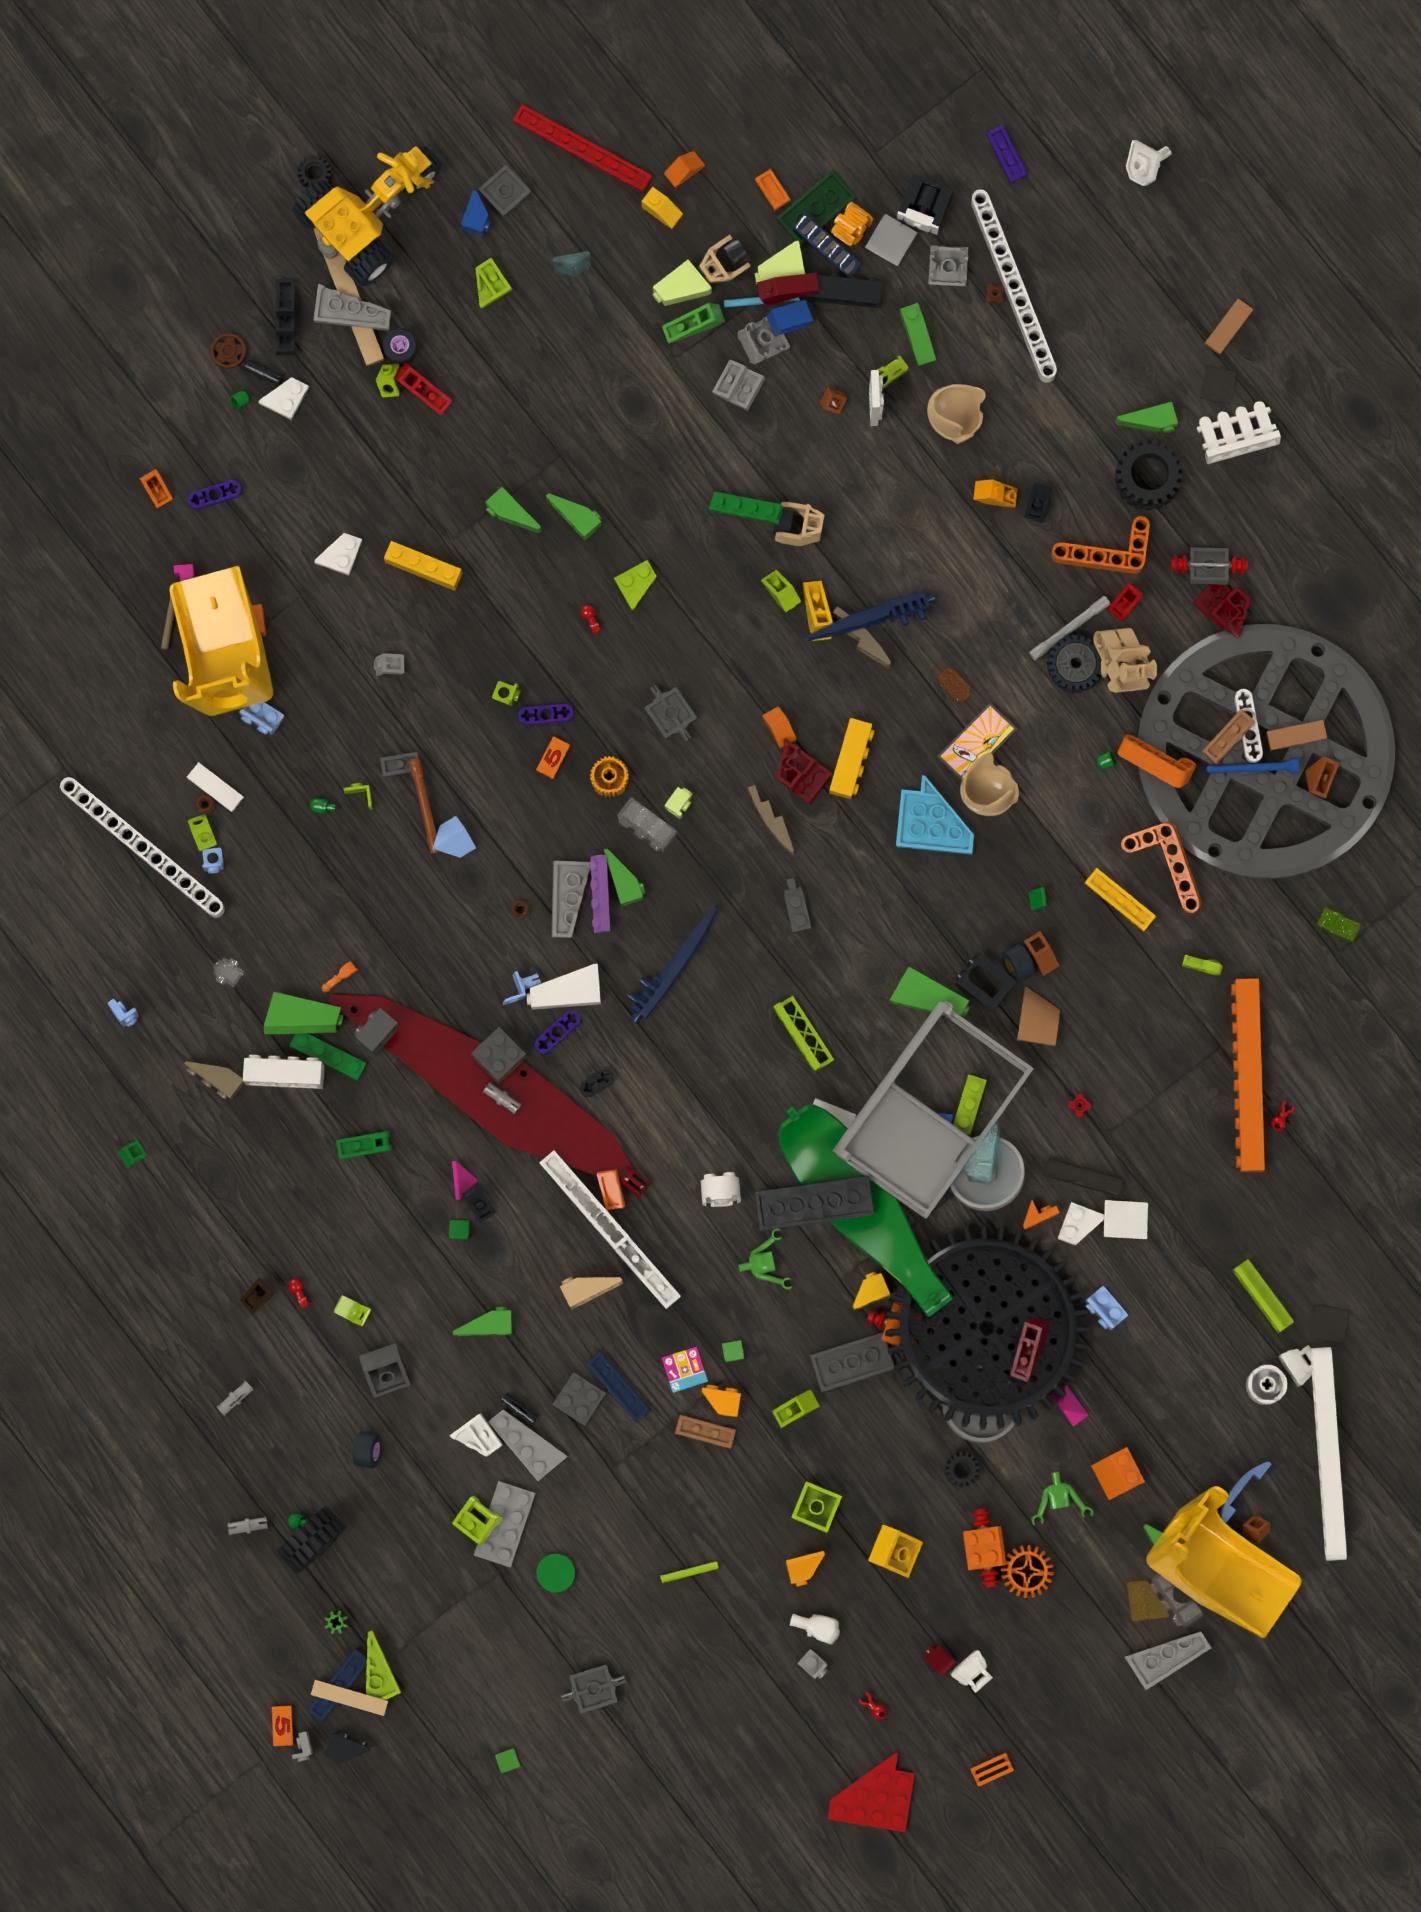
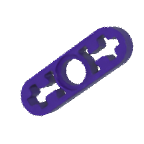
M235 480L226 481L192 492L188 496V504L194 510L204 509L238 498L241 495L242 488ZM231 485H234L235 488L238 487V489L235 490L236 493L232 494L231 491L225 492L226 497H224V494L221 490V488L223 487L225 491L230 490ZM211 491H219L220 497L217 500L210 499L209 494ZM206 493V498L209 502L206 503L205 499L199 501V505L192 503L194 497L197 496L198 499L204 498L203 494Z
M568 704L524 707L519 711L518 718L520 723L525 726L563 723L573 718V709ZM564 708L570 712L566 718L559 714L557 715L558 719H554L553 709H557V713L562 712ZM538 710V721H535V717H530L529 721L521 718L525 715V712H528L529 715H535L534 711ZM543 710L551 712V717L548 720L541 718L540 714Z
M575 1010L565 1012L535 1041L537 1052L540 1054L549 1053L580 1024L579 1013ZM568 1015H576V1023L570 1022L567 1025L570 1029L566 1031L565 1026L560 1022L563 1021L565 1024L568 1021ZM555 1027L563 1029L561 1037H554L552 1035V1030ZM547 1034L550 1035L551 1039L556 1041L553 1044L551 1041H549L547 1043L548 1048L546 1050L544 1048L539 1049V1042H545L546 1040H548V1037L546 1036Z

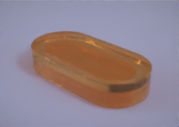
M946 668L940 672V685L955 701L965 702L970 696L969 686L953 669Z

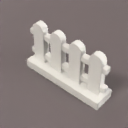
M1256 402L1254 404V411L1249 413L1245 407H1238L1235 413L1236 416L1229 418L1228 413L1220 412L1217 417L1218 421L1211 423L1208 417H1202L1197 431L1198 433L1202 432L1205 444L1202 446L1206 450L1205 459L1207 464L1279 445L1281 436L1279 430L1275 431L1277 429L1276 425H1271L1268 416L1271 413L1270 407L1266 408L1263 402ZM1256 417L1260 427L1259 429L1253 430L1250 419ZM1238 422L1241 434L1235 435L1232 424ZM1220 427L1223 439L1217 440L1214 429Z

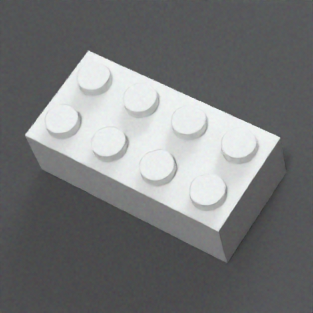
M249 1055V1058H244L243 1082L246 1085L323 1089L324 1065L318 1058H307V1061H301L299 1057H288V1060H282L279 1056H268V1059H262L260 1055Z

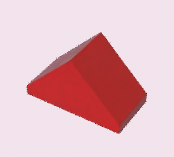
M1129 582L1108 609L1123 621L1142 601L1143 594Z

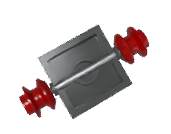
M1190 547V561H1188L1185 555L1182 558H1178L1175 554V558H1171V570H1174L1175 574L1177 570H1182L1183 574H1185L1187 569H1190V584L1228 585L1230 567L1233 575L1237 571H1240L1242 575L1248 571V560H1244V556L1241 560H1237L1236 556H1234L1231 562H1229L1228 548Z

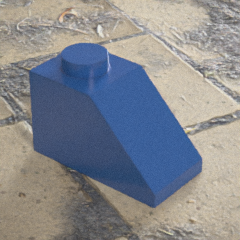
M473 190L461 222V229L483 237L484 232L489 231L491 221H489L488 213L477 191Z

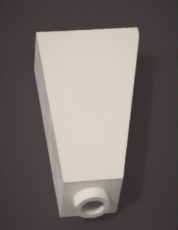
M592 964L531 987L530 993H527V1005H531L533 1010L601 1004L598 964Z

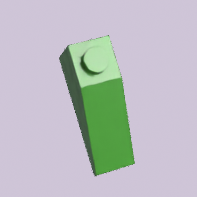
M707 303L663 325L662 328L668 343H673L712 329L724 323L725 320L719 304Z
M916 303L901 308L899 315L918 367L936 361L919 304Z
M1172 402L1117 416L1116 419L1117 425L1153 432L1163 431L1164 433L1174 431V428H1177L1178 425Z
M503 487L485 502L486 511L493 518L496 516L499 520L536 533L542 531L541 526Z
M549 493L546 495V500L584 541L601 527L600 520L602 518L595 510L591 511L587 507Z
M604 849L621 907L643 900L642 895L646 894L643 884H639L637 878L608 849Z
M496 1307V1311H490L454 1330L453 1335H512V1311L508 1310L507 1307Z

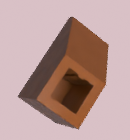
M1041 931L1023 942V946L1043 976L1060 966Z

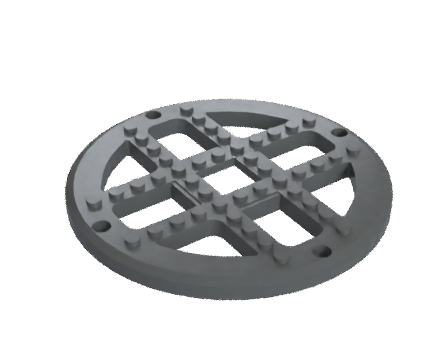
M1276 624L1242 626V634L1239 638L1225 630L1211 635L1182 653L1166 669L1153 688L1144 707L1137 738L1165 754L1166 745H1169L1207 766L1252 764L1241 758L1244 753L1242 738L1218 764L1214 763L1202 752L1210 742L1176 725L1173 721V714L1182 697L1191 694L1235 716L1237 712L1234 697L1237 692L1203 676V674L1221 663L1248 655L1271 654L1272 657L1252 693L1258 726L1267 731L1319 720L1324 722L1339 692L1342 690L1352 704L1360 721L1366 757L1329 739L1289 747L1282 762H1287L1290 758H1298L1299 773L1291 774L1287 770H1277L1275 775L1268 771L1211 773L1192 812H1188L1174 786L1138 767V773L1144 795L1157 821L1160 824L1171 822L1176 826L1183 848L1191 856L1212 868L1239 877L1252 879L1290 878L1317 870L1338 859L1349 851L1372 826L1382 810L1393 779L1395 765L1393 727L1388 709L1375 683L1366 671L1340 647L1316 634L1290 626ZM1313 648H1320L1322 655L1320 657L1314 656L1312 654ZM1293 661H1300L1318 670L1323 675V683L1303 722L1268 705L1286 669ZM1241 695L1238 699L1243 701V707H1240V709L1251 708L1250 705L1246 707L1245 702L1248 696ZM1159 696H1167L1169 702L1166 705L1159 703ZM1245 712L1252 718L1251 713ZM1248 730L1245 734L1246 739L1250 740L1254 731ZM1311 755L1318 759L1324 756L1338 762V769L1354 776L1358 780L1359 788L1349 807L1339 808L1296 786ZM1229 781L1263 797L1246 833L1238 842L1229 841L1215 834L1208 826L1209 819ZM1365 799H1370L1373 802L1371 809L1363 806ZM1282 807H1291L1329 827L1322 834L1297 845L1275 849L1260 848L1273 820ZM1164 826L1163 829L1170 836L1172 833L1171 828ZM1211 847H1216L1219 850L1217 857L1209 855Z

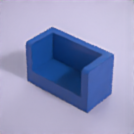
M806 300L771 309L767 315L774 337L806 328L813 321Z

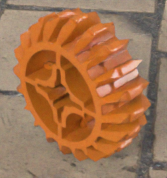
M1031 1545L1027 1546V1551H1024V1547L1020 1546V1553L1014 1548L1012 1550L1015 1554L1014 1556L1009 1553L1006 1555L1011 1560H1006L1007 1568H1001V1571H1007V1575H1003L1001 1578H1008L1009 1581L1005 1582L1004 1585H1012L1009 1589L1010 1592H1013L1016 1588V1596H1019L1022 1591L1024 1592V1598H1027L1028 1592H1030L1033 1598L1035 1597V1590L1041 1595L1040 1587L1045 1590L1048 1589L1047 1585L1044 1584L1045 1581L1052 1583V1580L1047 1578V1575H1054V1572H1048V1568H1052L1053 1564H1046L1050 1557L1042 1558L1045 1555V1551H1042L1040 1555L1037 1554L1038 1547H1035L1034 1552H1032ZM1026 1555L1022 1567H1012L1018 1557ZM1031 1556L1040 1561L1043 1570L1035 1569L1032 1566ZM1028 1563L1029 1570H1032L1037 1573H1032V1575L1029 1574L1030 1577H1027L1026 1582L1025 1573L1019 1572L1017 1570L1025 1569V1566H1027ZM1011 1573L1022 1576L1023 1587L1013 1580ZM1032 1576H1043L1038 1585L1029 1588Z

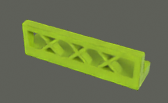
M793 996L773 1006V1009L814 1072L834 1061ZM792 1002L796 1008L795 1015L787 1014L784 1006ZM796 1019L804 1020L806 1023L805 1032L796 1028ZM806 1035L815 1037L817 1040L815 1048L807 1045L805 1042ZM816 1051L824 1052L828 1060L820 1064L815 1057Z
M1249 1259L1232 1270L1277 1333H1280L1294 1322Z

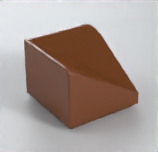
M827 387L820 405L823 409L840 415L848 398L843 392Z
M1256 1514L1243 1524V1535L1256 1543H1260L1270 1533V1522Z

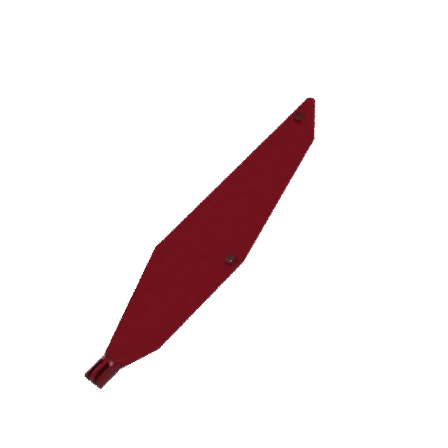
M330 995L328 997V1002L332 1006L341 1007V1013L358 1027L368 1022L367 1018L372 1011H378L381 1008L398 1023V1030L383 1047L504 1145L542 1158L547 1157L554 1150L567 1166L596 1176L598 1172L617 1169L620 1184L638 1198L642 1195L628 1183L630 1182L643 1193L647 1189L634 1176L649 1187L651 1185L648 1180L633 1169L615 1136L524 1062L516 1067L498 1085L471 1056V1053L481 1042L382 996ZM357 1008L358 1012L353 1014L351 1010ZM522 1071L527 1072V1076L522 1077L520 1076V1073ZM490 1082L501 1091H506L508 1096L522 1104L519 1110L517 1109L516 1114H513L503 1105L499 1106L496 1100L483 1093Z

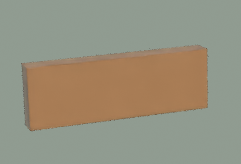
M1237 299L1207 339L1205 345L1220 355L1253 312V309L1240 299Z
M1240 709L1202 752L1214 763L1218 764L1256 722Z
M1323 720L1266 732L1270 751L1327 739Z
M683 1415L679 1416L675 1434L729 1449L732 1448L736 1433L735 1429Z

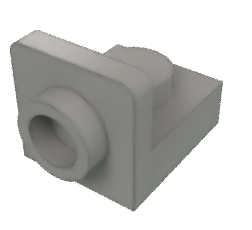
M382 653L374 660L376 676L404 674V655Z
M811 1649L797 1663L814 1679L817 1677L821 1679L828 1671L826 1669L828 1664Z
M306 1731L299 1733L297 1738L298 1748L302 1749L303 1753L292 1755V1759L297 1758L298 1762L308 1760L309 1755L313 1754L309 1733Z

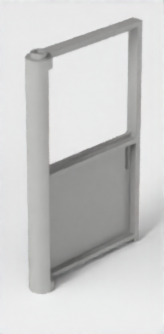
M946 1000L938 1002L832 1150L835 1155L864 1176H869L871 1181L924 1219H927L1034 1069L955 1013L953 1010L954 1006ZM942 1015L1024 1073L977 1140H973L894 1082Z

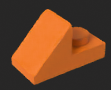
M1032 1200L1022 1226L1023 1230L1058 1215L1060 1212L1057 1206L1052 1208L1051 1205L1040 1209L1042 1213L1039 1214Z

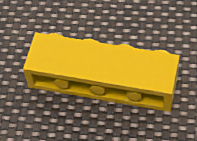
M393 541L390 542L384 556L385 563L454 591L462 576L460 568Z
M850 718L829 794L850 800L852 795L857 794L859 784H856L857 777H862L864 766H861L863 759H867L870 749L866 748L868 740L872 741L875 731L872 730L871 723Z

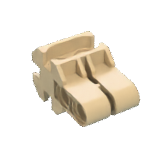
M1131 628L1096 631L1093 640L1102 659L1101 674L1103 678L1109 675L1111 679L1107 685L1109 691L1118 693L1148 689L1150 684L1147 678L1154 680L1157 676L1155 660L1149 663L1147 659L1151 652L1149 647L1139 644Z

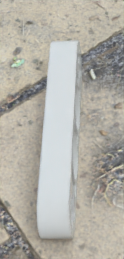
M1241 689L1234 697L1236 712L1238 713L1240 707H1243V701L1238 698H1240L1241 694H1244L1245 697L1248 696L1245 702L1246 707L1250 705L1251 708H1243L1242 710L1251 713L1252 719L1256 722L1249 729L1255 732V739L1248 740L1245 735L1242 737L1244 754L1248 762L1257 763L1262 758L1263 750L1253 697L1249 690ZM1257 742L1258 745H1254V750L1259 754L1256 756V759H1253V756H1249L1252 748L1251 746L1247 747L1246 744L1252 745Z

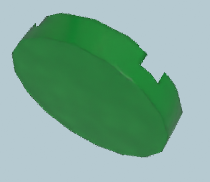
M550 1554L539 1562L537 1579L545 1590L552 1593L562 1592L573 1584L575 1568L566 1556Z

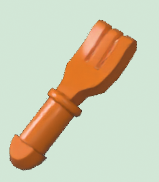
M349 961L339 970L338 975H334L332 979L322 985V991L329 992L336 984L341 983L342 979H347L358 969Z

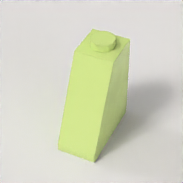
M799 241L793 242L759 265L758 273H755L756 284L757 282L774 277L805 274Z
M687 260L654 285V293L652 295L658 303L662 302L664 306L710 295L712 288L693 264Z

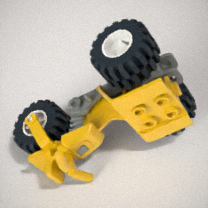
M426 146L414 147L407 153L399 152L394 159L383 153H378L377 158L393 168L386 170L371 187L375 192L373 195L369 190H365V193L370 197L366 203L359 196L338 186L333 188L328 181L323 180L308 188L297 199L292 208V213L307 229L317 227L321 232L322 237L317 243L319 250L326 258L332 259L340 253L347 260L344 271L359 287L369 285L378 279L389 268L394 259L393 253L377 238L381 235L383 223L378 218L383 214L388 218L391 217L387 211L390 208L395 209L401 203L400 197L397 195L400 191L403 190L407 195H413L424 188L428 189L430 184L434 183V178L441 170V161Z

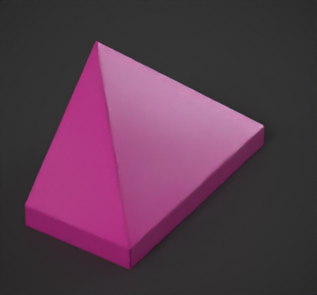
M452 1161L456 1201H461L464 1198L462 1193L473 1187L478 1180L457 1161Z
M1065 1384L1061 1387L1067 1394L1063 1399L1057 1397L1055 1393H1052L1050 1396L1070 1424L1075 1426L1089 1415Z

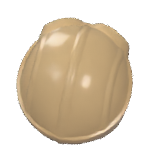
M963 384L949 385L936 390L932 394L927 408L928 418L934 430L942 437L952 440L956 444L973 437L982 424L983 413L980 411V404L986 397L985 391L978 387Z
M991 753L983 754L974 762L967 771L960 786L961 798L965 805L975 813L984 816H996L1004 813L1012 804L1018 801L1019 796L1018 784L1012 778L1011 773L1001 765H994V758Z

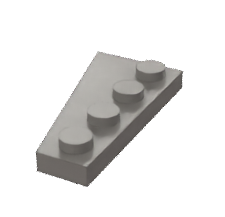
M318 284L314 322L389 331L391 310L361 301L356 297H350L337 290H331Z
M553 861L551 938L572 937L588 879L590 862Z
M505 1410L499 1412L489 1421V1424L538 1482L568 1457Z
M1200 1631L1125 1656L1124 1658L1144 1689L1147 1690L1211 1649V1646Z

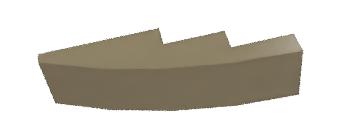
M836 607L833 612V617L838 620L850 616L839 607ZM865 628L846 633L859 641L857 650L887 669L890 668L891 661L878 642Z
M756 786L748 787L754 807L766 828L790 856L794 855V849L783 817L774 818L769 800L761 803Z

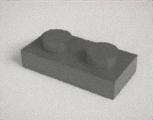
M418 752L380 758L383 778L411 773L409 760L419 758Z

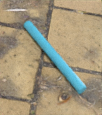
M760 297L724 300V308L764 304ZM798 297V298L791 299V300H787V301H784V302H792V301H800V300H799V297Z

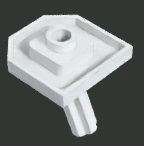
M1132 140L1126 164L1129 178L1142 186H1147L1155 181L1160 162L1171 155L1169 147L1165 146L1156 151L1137 140Z

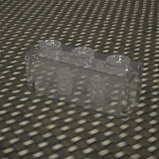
M632 797L617 815L618 819H620L619 823L626 829L628 827L632 828L635 831L634 834L639 839L643 840L645 838L650 842L649 846L656 851L660 849L664 852L677 835V831Z

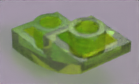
M1324 908L1317 923V926L1352 943L1361 928V924L1327 908Z

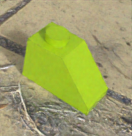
M777 570L761 580L776 603L785 612L793 609L801 602L793 586Z
M809 1390L772 1412L780 1427L783 1428L820 1406L812 1391Z

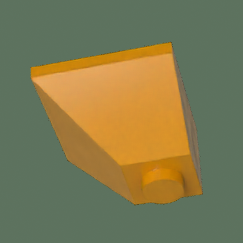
M824 1551L786 1560L791 1584L795 1583L796 1587L806 1585L807 1580L811 1579L823 1559Z

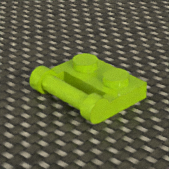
M472 1496L452 1524L482 1546L494 1528L501 1523L502 1517L491 1512L480 1503L477 1497ZM475 1508L488 1518L487 1524L473 1515L471 1511Z

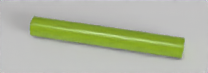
M717 1561L661 1575L660 1577L662 1583L716 1570L719 1567Z

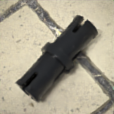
M250 359L247 361L249 366L245 365L244 371L258 376L260 380L265 379L276 386L280 385L281 382L279 380L282 381V374H278L268 369V366H261Z
M506 1393L500 1401L501 1404L514 1412L513 1415H518L529 1423L530 1426L538 1417V1415L526 1408L523 1402H518L509 1393Z

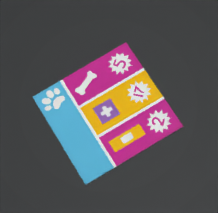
M697 1347L662 1358L673 1393L708 1382Z

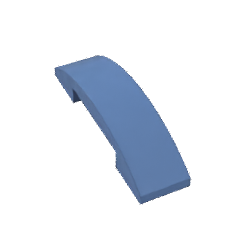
M1270 1462L1251 1469L1232 1487L1228 1494L1229 1499L1223 1504L1220 1518L1225 1523L1236 1511L1230 1504L1252 1476L1259 1480L1271 1466Z

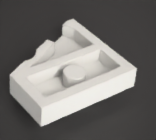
M291 377L260 399L259 404L292 420L309 386Z
M343 533L315 559V564L350 575L362 539Z
M1071 1202L1057 1239L1076 1246L1104 1220V1215Z
M481 1413L450 1435L454 1440L460 1441L486 1457L503 1446Z

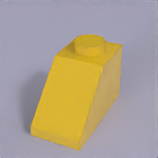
M654 187L650 189L641 201L644 210L671 229L683 216V213L671 200Z
M875 1271L865 1276L866 1279L863 1280L853 1305L854 1310L890 1296L882 1273L877 1274Z

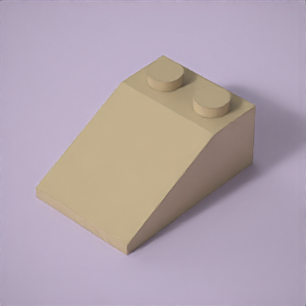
M570 1277L562 1281L563 1285L560 1288L571 1310L622 1285L623 1281L621 1277L575 1279Z

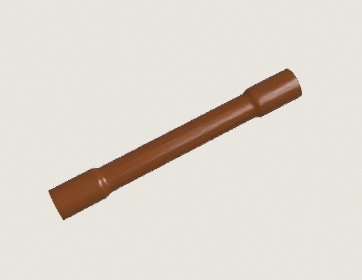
M420 758L409 760V765L421 807L430 854L441 852L432 849L437 833L423 779Z

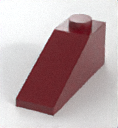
M817 273L774 277L757 282L760 300L766 306L820 292Z
M1031 1317L1024 1322L1010 1376L1026 1382L1030 1381L1046 1341L1050 1326L1049 1322L1035 1317Z
M932 1645L924 1652L926 1655L924 1660L938 1676H942L956 1663L939 1645L936 1648Z

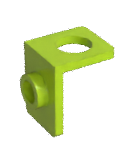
M399 363L382 365L376 378L382 397L399 396L400 392L395 381L400 368ZM390 385L393 387V391L387 392L383 386Z
M498 681L492 698L512 706L514 701L517 702L521 691H519L517 683L512 686ZM503 687L507 688L510 692L506 698H501L498 694L499 690Z
M362 783L351 784V787L343 788L345 794L367 791L368 806L370 810L373 809L369 785L363 786Z
M206 814L188 820L199 851L217 845ZM200 820L203 821L202 823H200V824H198V825H194V823L197 822V821H200Z
M343 1295L334 1309V1313L360 1326L364 1325L371 1311L370 1308Z

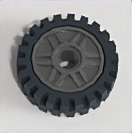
M1067 636L1059 640L1051 649L1047 661L1048 674L1052 682L1058 688H1062L1063 691L1081 693L1095 686L1101 678L1102 659L1091 639H1087L1085 636ZM1077 660L1081 666L1073 668L1070 662Z

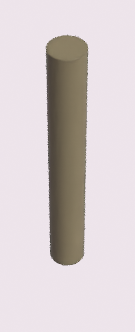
M171 596L161 649L164 650L169 649L175 616Z

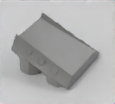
M931 245L928 284L966 286L968 247Z
M767 317L757 323L751 322L744 329L738 331V340H740L752 364L759 363L790 348L784 334L774 337Z

